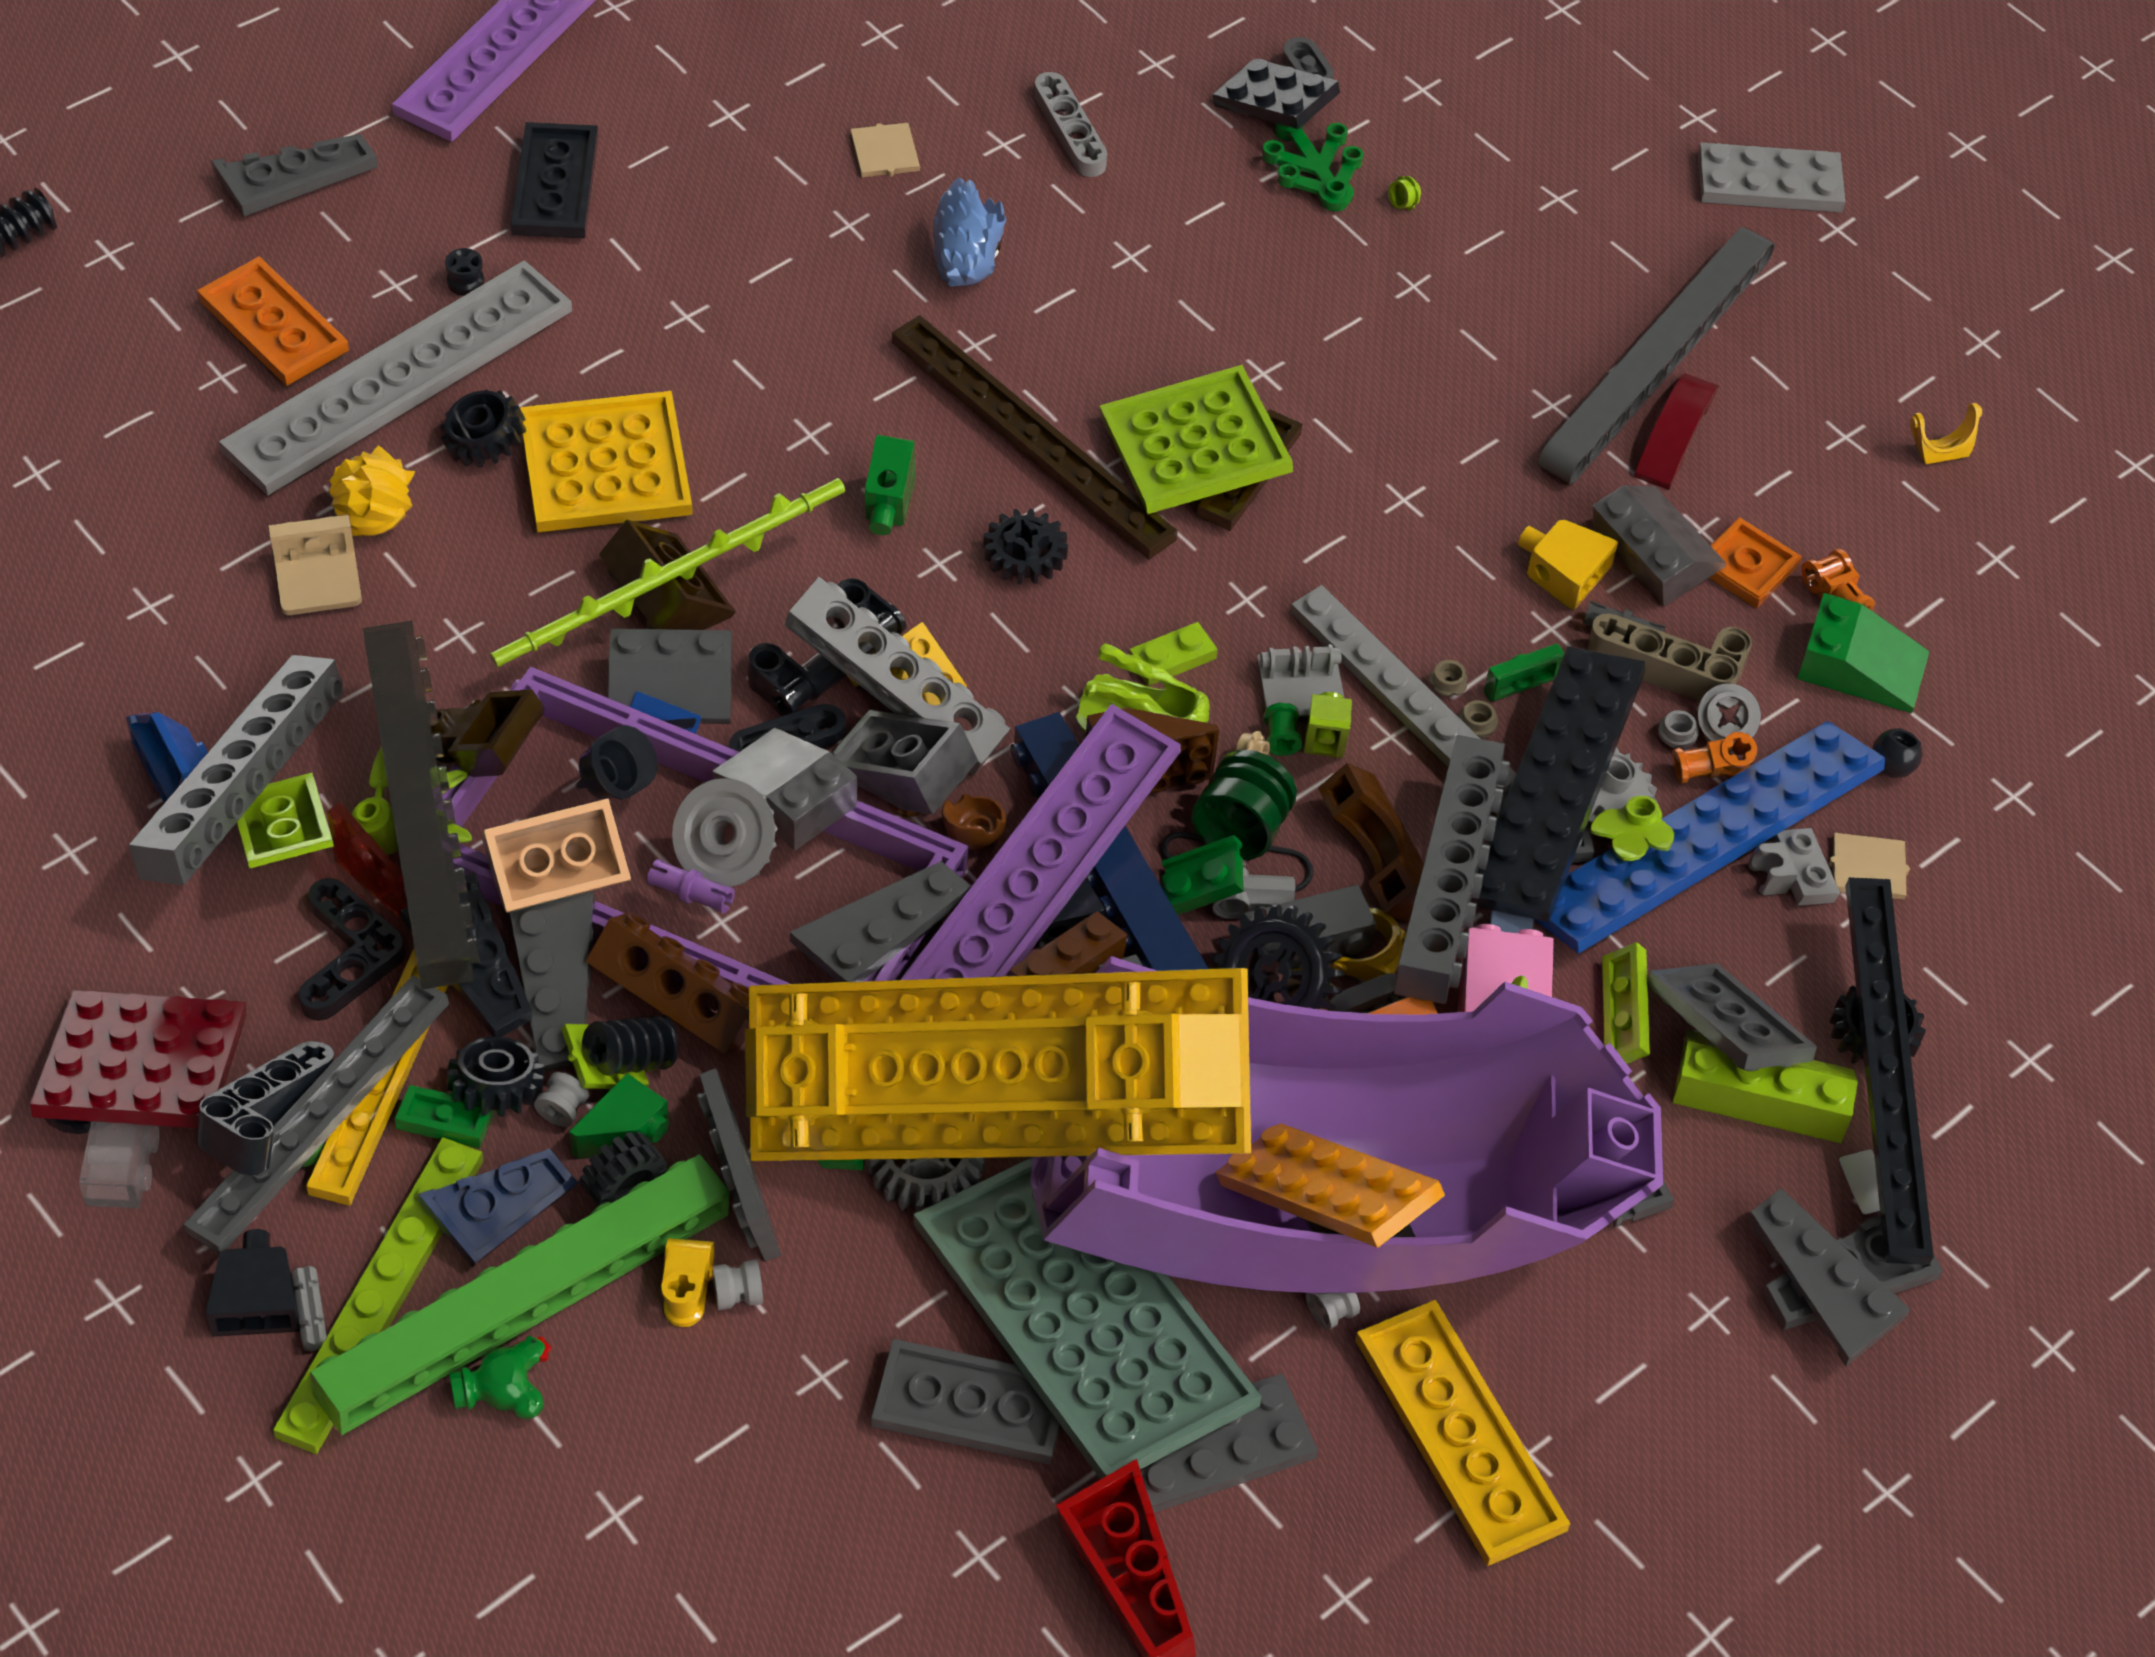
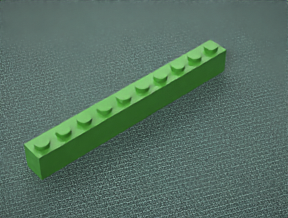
M700 1154L688 1161H679L673 1164L663 1175L650 1182L644 1181L637 1184L627 1195L613 1203L601 1204L588 1217L575 1224L570 1223L562 1226L552 1237L536 1246L529 1245L524 1247L511 1260L498 1267H489L483 1270L475 1280L459 1289L447 1290L427 1307L419 1311L414 1310L406 1313L393 1326L380 1333H371L365 1336L350 1350L339 1356L327 1357L317 1365L316 1369L310 1371L313 1396L339 1433L344 1435L444 1378L450 1372H454L492 1349L665 1252L668 1238L686 1240L728 1216L730 1192Z

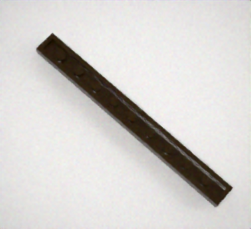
M921 315L892 332V344L1147 559H1151L1177 541L1178 530L1157 512L1147 514L1139 497Z

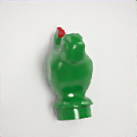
M528 1335L524 1341L516 1342L514 1346L494 1348L487 1352L480 1367L473 1372L466 1367H462L461 1371L450 1372L455 1409L467 1407L468 1410H471L475 1407L477 1401H484L496 1410L514 1411L517 1417L525 1420L537 1417L544 1409V1401L539 1390L529 1382L528 1371L538 1362H546L548 1360V1353L552 1348L551 1345L546 1342L544 1337L538 1336L534 1338Z

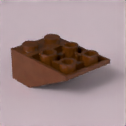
M1122 708L1123 711L1180 744L1181 752L1151 792H1161L1166 788L1185 784L1195 785L1210 779L1214 773L1219 737L1218 725L1132 708ZM1105 712L1087 715L1086 736Z

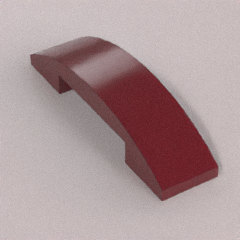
M1686 373L1680 377L1650 435L1635 471V478L1670 490L1682 465L1684 454L1703 415H1706L1719 385Z

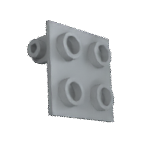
M1327 644V647H1313L1312 652H1310L1309 646H1303L1302 652H1298L1297 646H1292L1291 653L1290 649L1268 648L1267 652H1261L1257 655L1266 708L1279 702L1291 703L1298 708L1299 718L1308 717L1312 694L1320 695L1323 692H1335L1344 698L1338 664H1341L1340 648H1333L1332 644Z

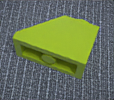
M1323 692L1320 695L1312 694L1304 753L1344 758L1351 725L1352 699L1343 698L1342 695L1335 692Z

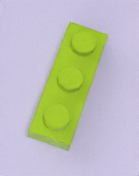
M1635 942L1602 956L1604 1046L1611 1043L1626 1064L1650 1055L1646 949Z

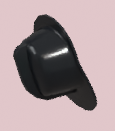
M624 725L614 728L597 738L591 747L581 755L578 764L581 779L575 786L577 789L586 788L594 797L601 800L612 798L622 800L631 797L647 787L655 779L658 768L657 756L652 743L636 727Z

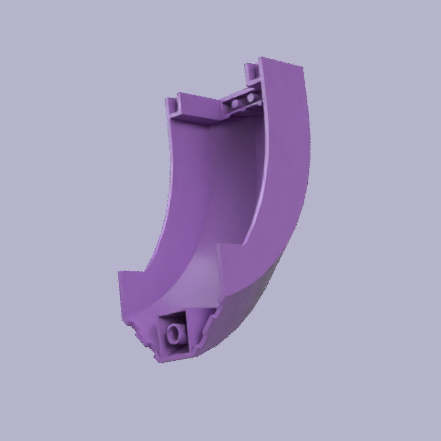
M1111 956L1096 973L1156 970ZM1508 982L1502 983L1474 1011L1427 1015L1327 1011L1284 1005L1248 997L1251 1144L1261 1138V1134L1266 1129L1282 1123L1439 1180L1445 1196L1409 1223L1416 1237H1391L1379 1248H1376L1346 1235L1310 1232L1303 1218L1221 1186L1215 1171L1225 1165L1233 1154L1121 1155L1097 1148L1090 1156L1033 1157L1031 1186L1043 1240L1173 1277L1224 1286L1306 1293H1358L1413 1289L1460 1282L1500 1273L1548 1258L1582 1244L1663 1185L1661 1107L1650 1093L1646 1096L1642 1095L1628 1077L1633 1071L1611 1043L1606 1046L1602 1044L1589 1027L1593 1020L1582 1007Z

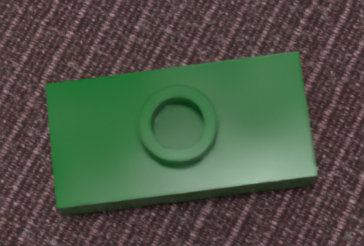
M1556 643L1528 654H1518L1509 661L1489 667L1484 694L1490 702H1494L1554 680L1565 654L1564 651Z

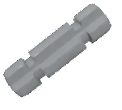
M313 1266L296 1268L292 1273L301 1339L304 1350L313 1352L320 1350L327 1338L318 1275Z

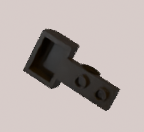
M532 689L488 692L478 707L406 711L398 718L395 723L396 727L387 739L395 737L399 739L398 752L425 750L432 758L441 763L451 764L456 761L460 768L471 777L500 776L504 774L543 715L544 705Z

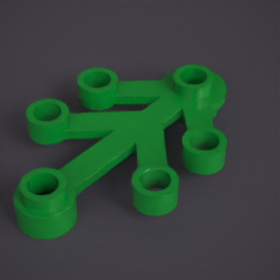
M1275 123V135L1282 140L1293 141L1302 155L1299 156L1284 151V145L1276 140H1269L1264 143L1262 159L1269 164H1281L1278 169V183L1286 188L1294 187L1317 194L1321 205L1327 210L1337 212L1346 209L1354 196V189L1349 182L1355 170L1362 166L1364 152L1357 146L1345 147L1341 158L1342 167L1336 177L1333 176L1329 167L1339 147L1347 141L1348 128L1342 123L1329 124L1326 131V142L1319 154L1303 131V125L1299 129ZM1300 171L1313 174L1318 180L1300 176Z

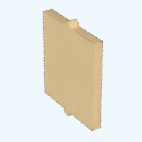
M878 123L873 127L851 129L850 134L861 178L881 175L893 177L894 174L920 171V164L909 123L891 125Z
M1834 833L1833 856L1830 859L1829 865L1833 867V878L1840 892L1846 893L1845 885L1849 877L1890 879L1892 897L1905 900L1906 876L1910 870V867L1906 865L1905 841Z

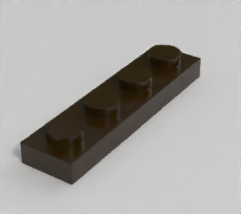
M1269 409L1267 413L1285 448L1289 452L1300 437L1303 424ZM1267 480L1203 498L1197 507V516L1231 531Z

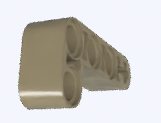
M1607 613L1597 616L1593 621L1586 650L1645 661V674L1642 681L1701 702L1703 695L1715 686L1721 684L1738 685L1749 656L1752 640L1750 635L1741 628L1726 627L1718 633L1712 648L1708 649L1621 616Z

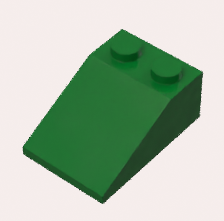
M1824 593L1797 679L1912 713L1930 651L1863 604Z

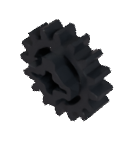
M1014 509L1013 517L1009 518L1002 513L999 515V524L989 523L988 533H984L985 561H991L990 570L992 572L1003 570L1002 579L1004 580L1009 579L1013 575L1017 577V584L1022 585L1024 578H1030L1033 584H1038V576L1043 575L1050 580L1053 577V569L1059 571L1063 569V560L1067 559L1068 553L1067 532L1060 531L1061 523L1059 521L1049 523L1048 513L1036 517L1034 509H1029L1027 515H1021L1018 509Z

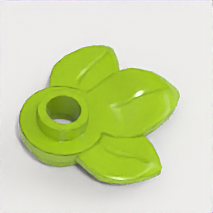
M1635 796L1630 798L1622 809H1607L1595 818L1591 825L1592 834L1613 839V852L1617 858L1623 861L1640 859L1646 854L1649 847L1660 851H1668L1674 840L1673 829L1662 821V812L1658 803L1648 796Z

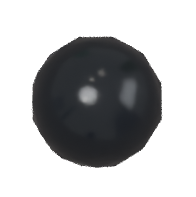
M1895 728L1884 731L1876 738L1872 746L1874 751L1885 757L1884 770L1881 773L1890 778L1909 776L1921 764L1923 756L1921 742L1914 734L1904 729Z

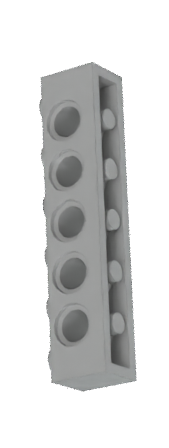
M818 577L789 611L784 623L788 629L895 714L954 722V718H964L969 721L972 730L964 732L978 758L977 763L969 771L973 776L1002 743L1011 729L1005 724L1004 718L997 711L991 708L985 709L975 701L973 694L967 687L960 683L951 682L942 674V670L934 661L926 657L921 658L912 651L904 637L895 632L890 633L878 624L877 617L870 610L864 607L858 608L849 601L846 593L833 582L827 583ZM829 617L839 618L844 623L845 628H832L826 619ZM861 642L870 643L875 647L877 653L872 655L866 654L860 650L858 644ZM899 667L907 673L908 679L899 680L891 674L890 668ZM929 692L935 694L939 698L940 704L930 705L926 703L922 693Z

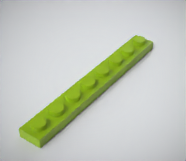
M442 1137L274 1427L275 1439L314 1454L319 1452L334 1424L313 1396L310 1371L316 1369L317 1365L327 1357L339 1356L355 1347L365 1336L371 1333H380L390 1327L443 1234L440 1227L416 1200L417 1195L431 1189L436 1190L454 1184L457 1180L469 1176H476L484 1162L482 1151Z

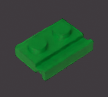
M1235 835L1162 861V866L1165 868V875L1162 876L1163 891L1177 915L1244 892L1243 858L1239 852V849L1242 848V842Z

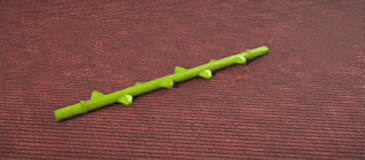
M836 478L807 494H799V498L791 502L778 493L773 496L769 513L727 534L720 529L716 530L708 544L662 567L652 559H646L643 563L640 578L597 600L589 595L582 598L577 610L531 633L527 631L523 637L490 653L492 662L498 668L530 651H538V647L548 642L554 646H559L562 644L567 632L611 610H614L624 618L631 615L636 597L678 576L686 580L691 579L698 566L741 544H744L753 552L758 551L765 532L804 512L810 513L814 507L844 493V484L839 478Z

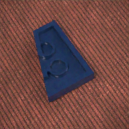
M547 1149L500 1165L499 1168L483 1174L457 1180L454 1184L436 1190L425 1191L418 1194L416 1200L469 1264L474 1267L573 1189L578 1182L552 1150Z

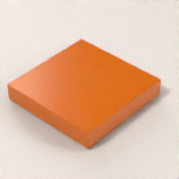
M1739 517L1710 545L1726 562V567L1709 577V579L1757 609L1800 566L1802 556Z

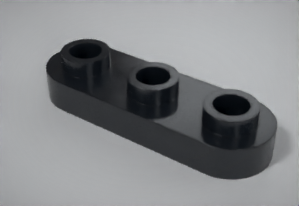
M819 704L739 730L731 737L729 748L740 752L773 728L824 748L839 742L845 734V715L840 708L834 705Z

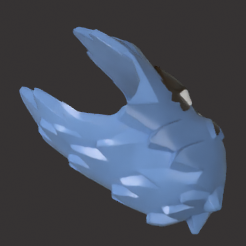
M957 178L953 181L940 198L934 217V258L941 279L948 282L950 287L974 285L992 275L996 267L995 258L1000 253L1002 235L1007 220L1004 215L1003 204L1000 201L995 204L989 198L983 206L978 190H976L975 184L971 180L965 182L963 179Z

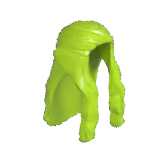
M1107 643L1098 649V658L1145 678L1159 680L1165 688L1147 687L1139 683L1113 678L1109 674L1096 675L1093 680L1086 683L1083 695L1080 698L1078 714L1076 715L1079 727L1084 733H1086L1087 715L1106 712L1111 704L1120 709L1132 708L1208 723L1210 704L1208 697L1203 692L1197 691L1196 688L1176 680L1162 668L1145 662L1137 655L1125 654L1120 649Z

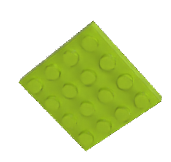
M1243 365L1099 406L1104 425L1147 514L1293 472L1292 459Z

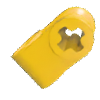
M672 1238L667 1240L661 1287L662 1295L665 1299L664 1315L667 1321L674 1326L690 1327L696 1324L704 1314L708 1284L712 1278V1266L714 1265V1242Z

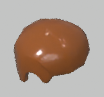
M964 793L957 803L952 805L951 801L946 800L943 804L942 822L948 837L967 845L968 850L988 847L1001 838L1006 829V813L998 801L987 796H970Z

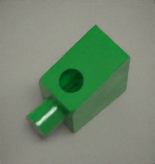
M876 435L865 487L866 519L869 520V530L874 534L888 535L891 533L893 525L901 526L905 524L916 481L915 441Z

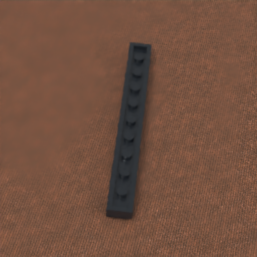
M1849 877L1845 889L1885 1262L1930 1265L1934 1254L1891 880Z

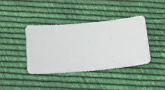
M1866 1150L1840 1157V1164L1862 1213L1869 1214L1880 1211L1873 1151Z

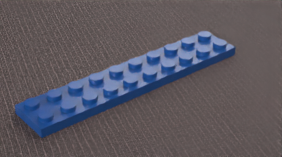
M1826 721L1662 818V821L1668 824L1674 832L1673 844L1668 851H1660L1649 847L1646 854L1640 859L1623 861L1615 856L1611 848L1567 874L1550 921L1533 920L1579 954L1884 770L1885 757L1831 722Z

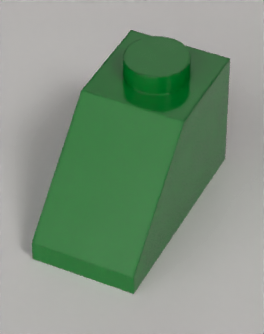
M627 1073L569 1131L572 1155L577 1159L591 1158L593 1154L598 1156L602 1153L600 1151L602 1146L606 1144L609 1147L613 1144V1139L619 1136L623 1140L625 1134L630 1132L633 1135L636 1132H641L643 1135L645 1134L650 1142H658L665 1135L669 1127L668 1101Z

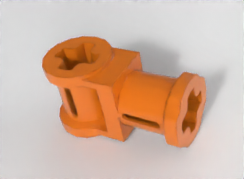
M1838 548L1831 551L1828 557L1818 561L1811 559L1802 564L1801 573L1805 585L1812 593L1818 594L1821 599L1823 594L1826 593L1863 604L1871 611L1873 610L1875 601L1872 597L1864 595L1858 588L1857 583L1860 575L1853 568L1851 559L1844 550Z
M1734 732L1725 739L1710 741L1702 748L1683 751L1681 748L1673 749L1672 758L1676 778L1680 784L1688 783L1689 778L1708 775L1709 779L1720 776L1731 778L1750 767V764L1757 755V745L1749 734ZM1733 749L1735 755H1729V751ZM1736 755H1742L1743 758L1738 760Z

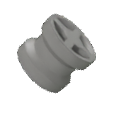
M556 1072L550 1076L546 1083L547 1091L540 1093L535 1100L534 1108L538 1114L550 1123L568 1127L571 1126L577 1116L576 1108L584 1105L589 1097V1092L587 1088H582L579 1080L573 1076Z
M1306 1293L1305 1295L1306 1303L1313 1318L1322 1329L1327 1331L1337 1326L1339 1319L1343 1317L1350 1319L1360 1313V1303L1356 1293Z

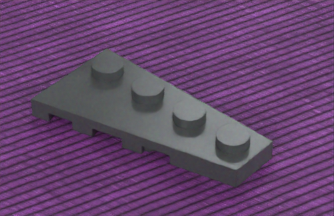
M361 134L314 142L313 148L304 150L294 146L280 148V154L259 157L258 152L244 154L242 161L226 163L224 158L211 160L214 173L243 216L378 167L377 156Z

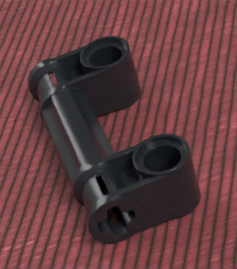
M855 578L839 582L838 586L846 593L847 599L858 608L864 607L870 610L877 617L878 624L888 632L901 634L906 630V621L902 613L893 604L884 600L868 587L865 582ZM834 617L835 623L839 627L845 628L844 623L839 618ZM861 642L858 644L860 650L866 654L872 655L877 652L870 643ZM772 643L758 644L753 647L749 654V687L772 705L781 716L797 712V709L809 699H817L846 676L844 672L820 653H817L802 666L788 656L779 646Z

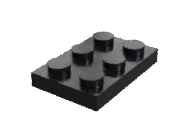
M1255 58L1213 93V99L1216 107L1299 129L1340 93L1338 80Z

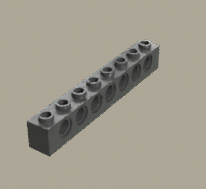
M291 655L129 844L140 880L185 885L343 695V680L339 676L335 659Z
M1462 735L1456 736L1398 966L1395 994L1446 1004L1449 988L1458 989L1463 963L1456 962V958H1465L1470 933L1463 932L1464 927L1472 928L1477 903L1470 902V899H1479L1484 874L1477 873V870H1486L1490 845L1484 844V841H1493L1497 817L1490 815L1491 812L1499 813L1504 789L1497 788V786H1506L1510 762L1503 760L1505 748L1503 743Z

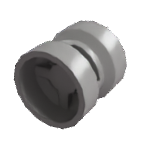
M757 1259L743 1261L739 1268H731L727 1264L712 1266L718 1311L732 1309L735 1303H740V1301H744L749 1306L763 1304L762 1283Z

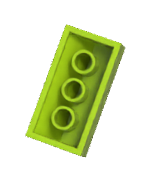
M1687 1030L1672 1103L1842 1143L1853 1115L1858 1080L1854 1069L1816 1060L1793 1064L1790 1067L1773 1066L1759 1068L1757 1071H1746L1737 1067L1732 1059L1719 1048L1713 1046L1702 1033Z

